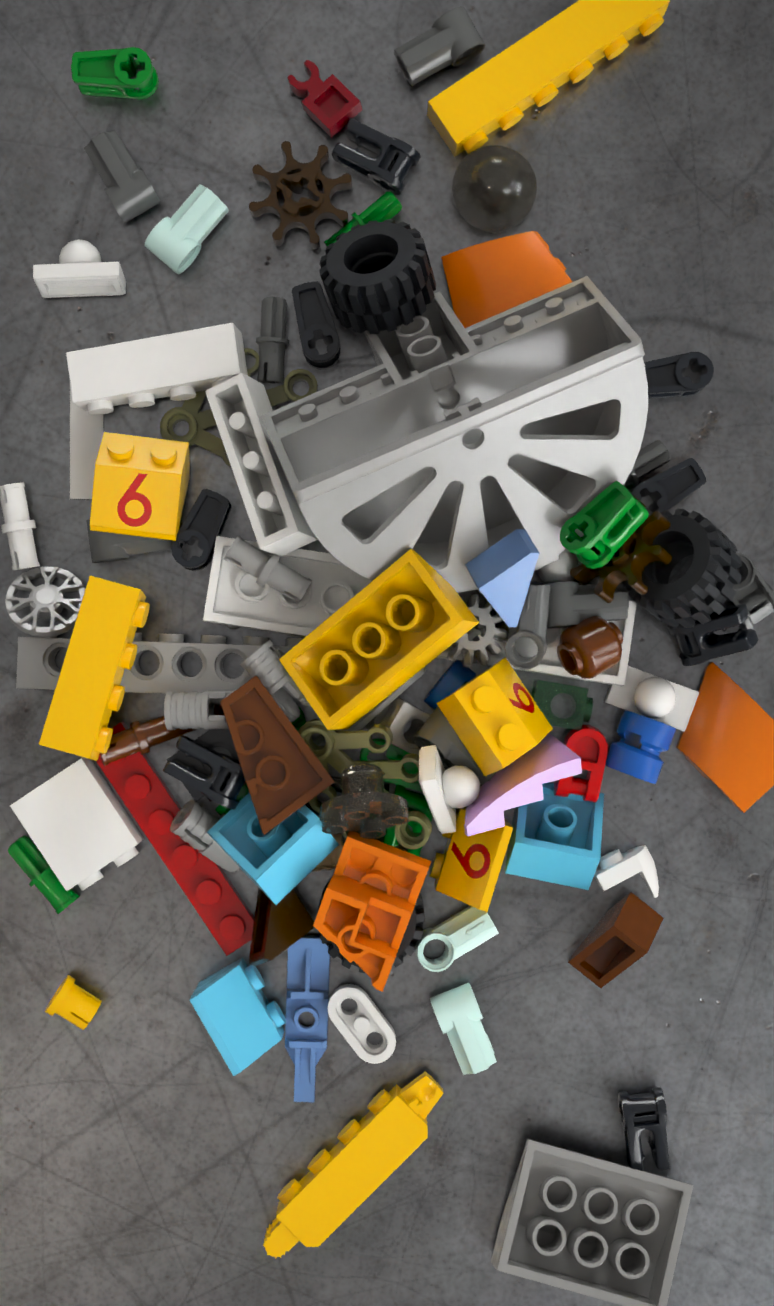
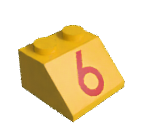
M104 432L95 462L90 530L176 541L190 480L189 442Z
M506 657L436 703L484 776L510 765L538 745L553 729Z
M466 807L457 808L456 832L442 834L443 837L448 838L443 854L436 852L429 877L435 878L434 886L436 891L474 908L488 912L513 827L504 818V827L467 836L464 829Z

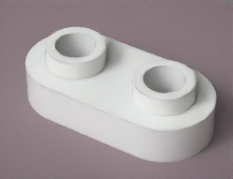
M345 984L336 988L328 1002V1014L331 1021L362 1060L372 1064L386 1061L393 1054L396 1046V1036L391 1024L361 987L354 984ZM350 998L356 1001L357 1008L354 1011L348 1012L342 1008L341 1003L345 999ZM372 1032H378L382 1035L383 1040L377 1045H372L367 1041V1036Z

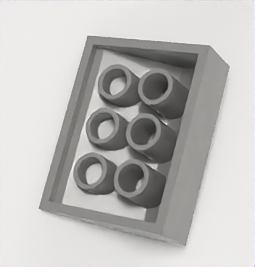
M527 1139L501 1217L491 1263L500 1272L622 1306H667L694 1185Z

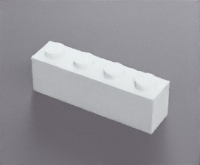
M234 323L66 352L73 403L88 411L90 415L108 414L114 411L113 406L129 404V407L132 408L148 407L155 404L154 399L169 396L174 401L189 400L196 397V392L208 390L240 373L248 375L242 333Z
M240 373L206 390V396L259 548L275 555L283 556L318 540L299 508L262 420V415L273 411L264 385L248 375Z

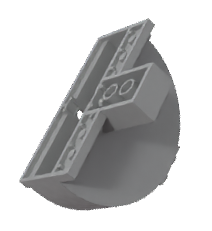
M588 276L467 328H464L439 291L434 294L435 297L432 303L426 305L427 310L421 316L413 317L414 321L410 324L397 326V330L391 332L382 330L379 334H370L369 331H364L376 362V367L261 416L306 522L320 543L338 561L352 571L373 581L407 551L413 549L458 593L472 590L479 591L465 564L516 529H525L539 551L535 570L541 569L545 565L560 559L559 554L566 550L560 542V531L565 522L575 516L613 482L618 481L622 485L625 484L641 448L648 414V382L643 360L645 353L642 340ZM575 529V532L580 537L584 535L579 529Z

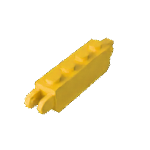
M425 1071L402 1089L396 1084L389 1092L385 1089L381 1090L368 1104L367 1108L370 1111L359 1122L355 1119L351 1120L338 1134L337 1138L340 1141L329 1152L326 1149L321 1150L308 1164L307 1168L310 1171L299 1182L293 1179L281 1190L277 1196L279 1202L276 1218L272 1221V1224H269V1228H266L263 1246L267 1255L275 1257V1259L277 1257L281 1258L282 1255H285L286 1251H289L299 1241L305 1247H319L428 1138L427 1115L444 1094L443 1088L431 1075Z

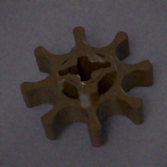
M284 141L281 144V149L286 159V164L281 171L275 173L267 172L258 164L254 165L252 169L255 180L268 184L271 192L265 200L251 202L249 204L252 217L257 218L264 213L271 212L280 218V225L272 234L273 241L277 246L283 244L285 235L290 229L299 227L308 232L311 248L318 249L320 247V238L315 228L319 221L331 218L341 226H345L349 222L347 211L335 208L330 200L335 192L351 189L352 177L350 174L345 173L338 178L331 179L322 173V165L329 159L328 147L326 145L319 146L317 156L313 161L300 163L292 156L291 143ZM319 185L322 187L324 193L318 191L317 188ZM303 189L308 190L309 199L301 197L298 202L294 201L293 192L301 194ZM278 198L284 200L283 206L279 204Z
M659 511L653 512L617 550L607 564L597 569L587 568L581 564L572 568L570 575L582 585H586L594 577L600 576L593 591L606 603L613 601L616 587L625 580H628V584L639 594H646L648 587L643 583L641 577L644 568L653 561L669 564L672 560V556L660 545L652 546L655 537L659 533L668 530L671 527V523ZM595 546L591 548L597 555L600 554V551Z

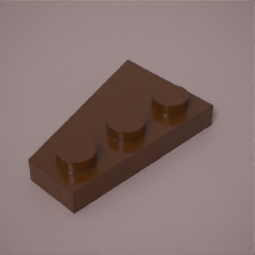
M255 676L220 701L262 833L265 835L332 785L334 780L258 677Z

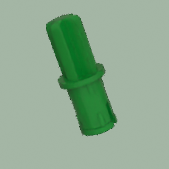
M386 192L360 215H357L355 212L352 213V219L337 233L325 240L324 244L328 247L329 244L335 243L336 237L342 233H348L352 227L357 225L363 226L368 224L369 221L375 220L378 222L391 220L402 209L400 201L392 192Z
M28 836L20 837L9 846L8 853L31 879L30 887L35 885L53 906L57 914L80 897L72 888L68 891L65 890L37 846Z

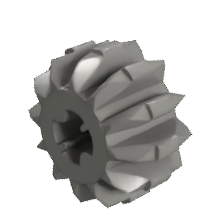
M475 593L469 598L468 608L479 621L474 628L480 630L481 635L478 634L472 639L473 641H469L468 633L464 634L451 645L453 649L446 657L448 661L452 662L458 657L460 652L463 653L462 664L466 668L472 665L474 654L482 666L489 663V656L486 650L495 655L500 654L503 650L493 639H505L508 637L507 630L495 628V625L501 623L503 619L499 614L491 617L489 612L493 607L488 601L482 608H479V595Z

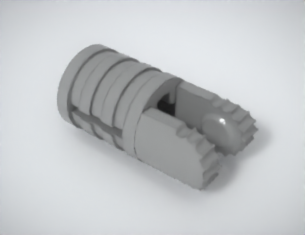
M269 640L241 663L240 666L247 670L251 678L258 677L289 721L294 722L301 714L299 706H297L296 702L293 701V698L282 686L285 685L302 705L304 704L306 707H311V705L279 661L282 657L281 652L278 649L276 650L273 646L274 644Z
M235 690L203 691L200 693L198 691L191 693L166 692L164 719L167 730H176V728L181 730L188 728H204L205 730L229 729L224 715H214V705H221L220 701Z
M195 800L186 803L172 821L170 831L178 835L184 842H188L191 847L197 849L199 853L221 866V868L230 873L239 871L240 867L207 833L219 821L218 818L210 814L204 807H201Z

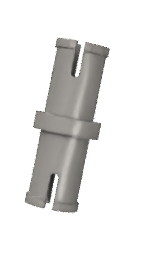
M240 536L236 537L224 557L225 561L231 562L256 577L257 584L263 587L266 583L294 600L297 604H299L312 582L310 578L307 579L279 562L281 557L272 554V556H269L241 539Z

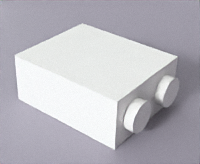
M79 759L10 805L66 891L77 884L82 891L104 877L100 872L101 868L114 861L118 868L139 854L135 846L144 840L91 759Z

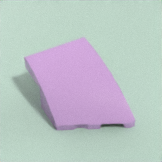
M548 733L538 745L504 769L497 771L490 781L480 787L478 798L466 807L465 834L472 836L504 827V810L544 800L542 784L582 774L581 757L552 734Z

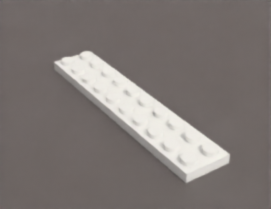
M216 536L203 621L306 637L372 581L352 571L330 553L296 549L288 554L279 556L281 557L279 562L307 579L310 578L312 580L299 604H297L294 600L266 583L262 587L256 583V577L231 562L225 561L224 557L235 539ZM244 540L261 550L257 542ZM261 550V551H263L264 553L268 554L269 556H272V554H273V553H270V552ZM478 590L458 592L467 607L469 598L473 593L479 595V608H482L487 602V599ZM629 601L627 619L607 621L617 625L622 633L621 660L615 666L596 677L584 679L578 675H571L560 663L557 647L559 646L560 635L566 628L547 629V650L542 661L536 667L521 670L511 665L512 668L532 673L625 686L637 603ZM494 608L489 612L491 617L498 614ZM504 621L495 625V628L505 629L509 633V627ZM474 627L467 632L469 641H473L472 639L478 634L481 635V631ZM508 637L505 639H493L503 650L498 655L486 650L489 656V663L485 665L492 666L506 657L505 647ZM521 637L516 640V650L522 657L530 658L537 655V644L531 638ZM448 647L436 658L447 659L446 657L453 647ZM460 652L455 660L462 661L463 653ZM474 654L473 663L480 664Z

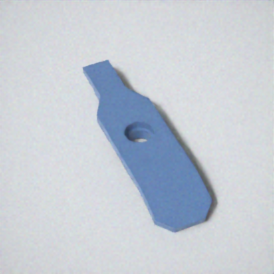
M304 935L288 948L285 1048L295 1065L294 1102H315L316 1065L327 1049L330 954L328 953L327 944H322L319 935ZM303 1012H310L315 1018V1022L309 1027L302 1026L299 1023L298 1017Z

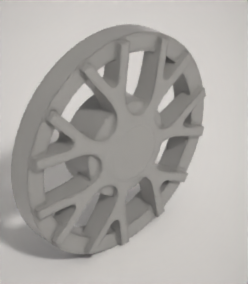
M42 566L24 572L12 582L6 594L5 604L9 619L19 630L32 636L52 637L63 634L75 626L85 593L84 585L73 573L58 567ZM42 577L45 584L35 587L31 583V580ZM55 577L65 580L59 587L52 585ZM18 590L30 592L29 598H18L15 595ZM78 591L80 598L63 599V594ZM30 606L31 613L20 619L16 615V612ZM64 607L74 613L68 620L59 615ZM38 618L51 619L50 627H38Z

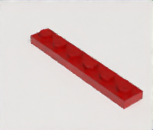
M120 722L112 728V735L128 729L125 723ZM140 752L111 762L106 766L103 765L100 758L101 755H99L96 761L226 956L252 939L253 914L221 866L203 856L197 849L191 847L188 842H184L178 835L170 831L171 823L181 810V807L146 754L141 755Z

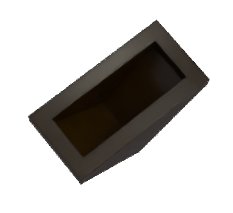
M260 888L258 889L248 965L257 966L273 960L315 928L313 926V919L293 889L277 905Z

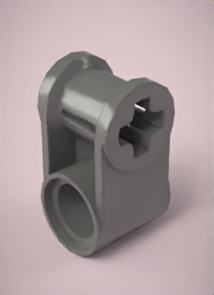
M736 553L741 558L742 567L739 570L742 576L740 584L733 585L732 589L736 592L733 600L726 599L724 603L726 607L746 604L749 616L738 627L742 630L754 629L753 625L774 613V590L764 580L753 561L747 555Z

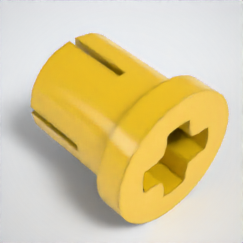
M67 975L51 998L45 1012L51 1016L56 1013L84 1030L96 1014L102 1000L74 984L76 979Z

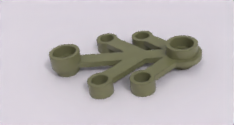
M245 348V356L251 355L256 359L254 367L247 369L248 376L250 377L258 372L259 355L255 350ZM295 369L286 376L283 385L268 389L266 393L271 407L289 401L295 402L318 392V384L315 376L310 371ZM300 381L306 382L309 385L308 393L303 396L296 395L293 391L294 385ZM206 390L196 392V397L185 400L182 407L172 408L164 414L160 422V433L163 439L189 442V448L197 445L221 457L226 465L231 467L222 440L205 431V429L217 426L211 409L199 412L206 397ZM181 421L189 424V431L184 436H178L174 431L175 425Z
M313 719L306 722L299 729L298 733L326 771L329 773L330 764L341 774L345 818L341 826V832L345 839L350 831L349 822L354 821L361 825L362 832L359 834L366 835L369 830V821L362 814V793L396 824L395 837L403 847L418 849L426 844L432 832V824L429 818L422 812L407 810L374 780L402 779L408 783L418 781L419 755L414 753L406 754L401 760L353 761L341 750L368 748L373 753H383L393 741V734L389 727L377 724L372 726L369 731L327 730L320 719ZM376 732L383 734L386 744L378 745L374 743L372 734ZM315 733L323 735L326 744L324 746L316 745L312 740V735ZM404 763H415L418 767V773L409 774L406 772ZM331 785L322 791V793L329 796V804L320 803L317 796L309 801L310 806L316 812H329L336 804L337 792ZM416 821L420 823L422 831L419 833L412 832L408 827V822Z

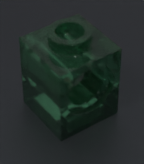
M534 679L531 696L551 726L581 730L582 723H589L593 698L587 697L589 688ZM560 693L567 694L572 701L571 711L564 717H556L550 707L553 697Z

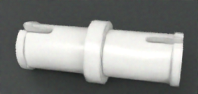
M24 482L0 486V501L5 524L1 525L2 534L7 533L13 571L40 566L32 529L36 528L35 520H30Z

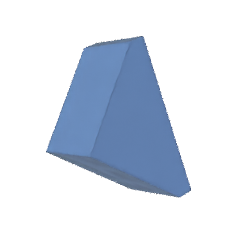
M525 529L514 530L465 564L479 591L508 627H517L539 556V551Z

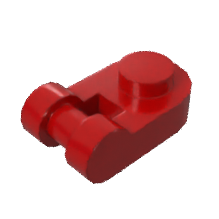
M579 725L566 735L564 745L581 757L582 770H588V774L585 779L570 776L556 780L554 783V795L568 797L569 794L583 796L585 801L597 802L608 755V744L603 733L598 728L591 725Z

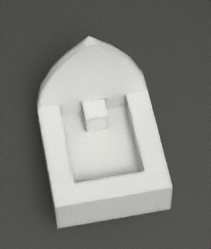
M646 845L632 848L622 854L619 849L614 850L600 858L594 878L604 891L640 873L653 897H658L657 870Z

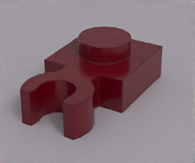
M306 60L304 67L310 78L305 82H300L293 75H289L287 77L291 91L296 96L305 98L301 101L303 110L332 138L348 123L350 118L353 119L362 111L361 101L333 74L323 82L316 64Z

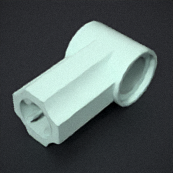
M199 184L171 218H163L152 229L145 241V247L175 273L181 274L193 263L200 253L201 243L229 212L228 207L211 190Z
M469 906L434 928L424 929L421 941L418 940L416 943L415 954L425 969L432 972H440L446 970L458 957L499 933L487 912ZM433 939L443 941L445 943L443 955L437 959H428L424 956L423 950L429 941Z
M470 983L430 998L443 1034L447 1033L463 1075L479 1073L497 1062L489 1037L480 1020L483 1016Z

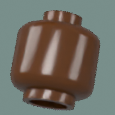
M595 615L581 621L578 625L566 628L562 632L559 646L557 647V655L560 663L568 673L578 675L584 679H591L615 666L621 660L623 636L617 625Z

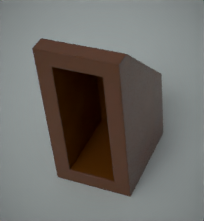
M630 892L604 914L573 953L568 963L599 988H602L648 953L664 918Z

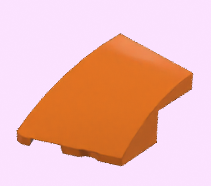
M537 231L490 240L441 257L453 310L464 328L573 282L565 272L567 268L559 258L554 257L550 253L548 244Z
M710 662L705 667V675L698 691V698L686 730L681 732L676 748L704 778L711 780L740 812L745 813L774 786V720L713 662Z
M350 830L334 874L324 893L313 926L328 941L335 943L340 953L350 963L354 961L372 979V986L376 990L383 992L431 861Z

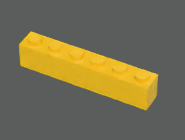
M578 0L429 100L427 116L454 157L464 150L468 154L473 153L488 141V134L499 127L502 130L509 129L524 116L522 112L535 103L538 107L545 105L558 94L559 90L557 88L569 80L574 84L584 79L594 69V63L605 56L608 60L617 57L629 46L628 41L639 33L645 37L658 29L664 22L663 16L670 0Z

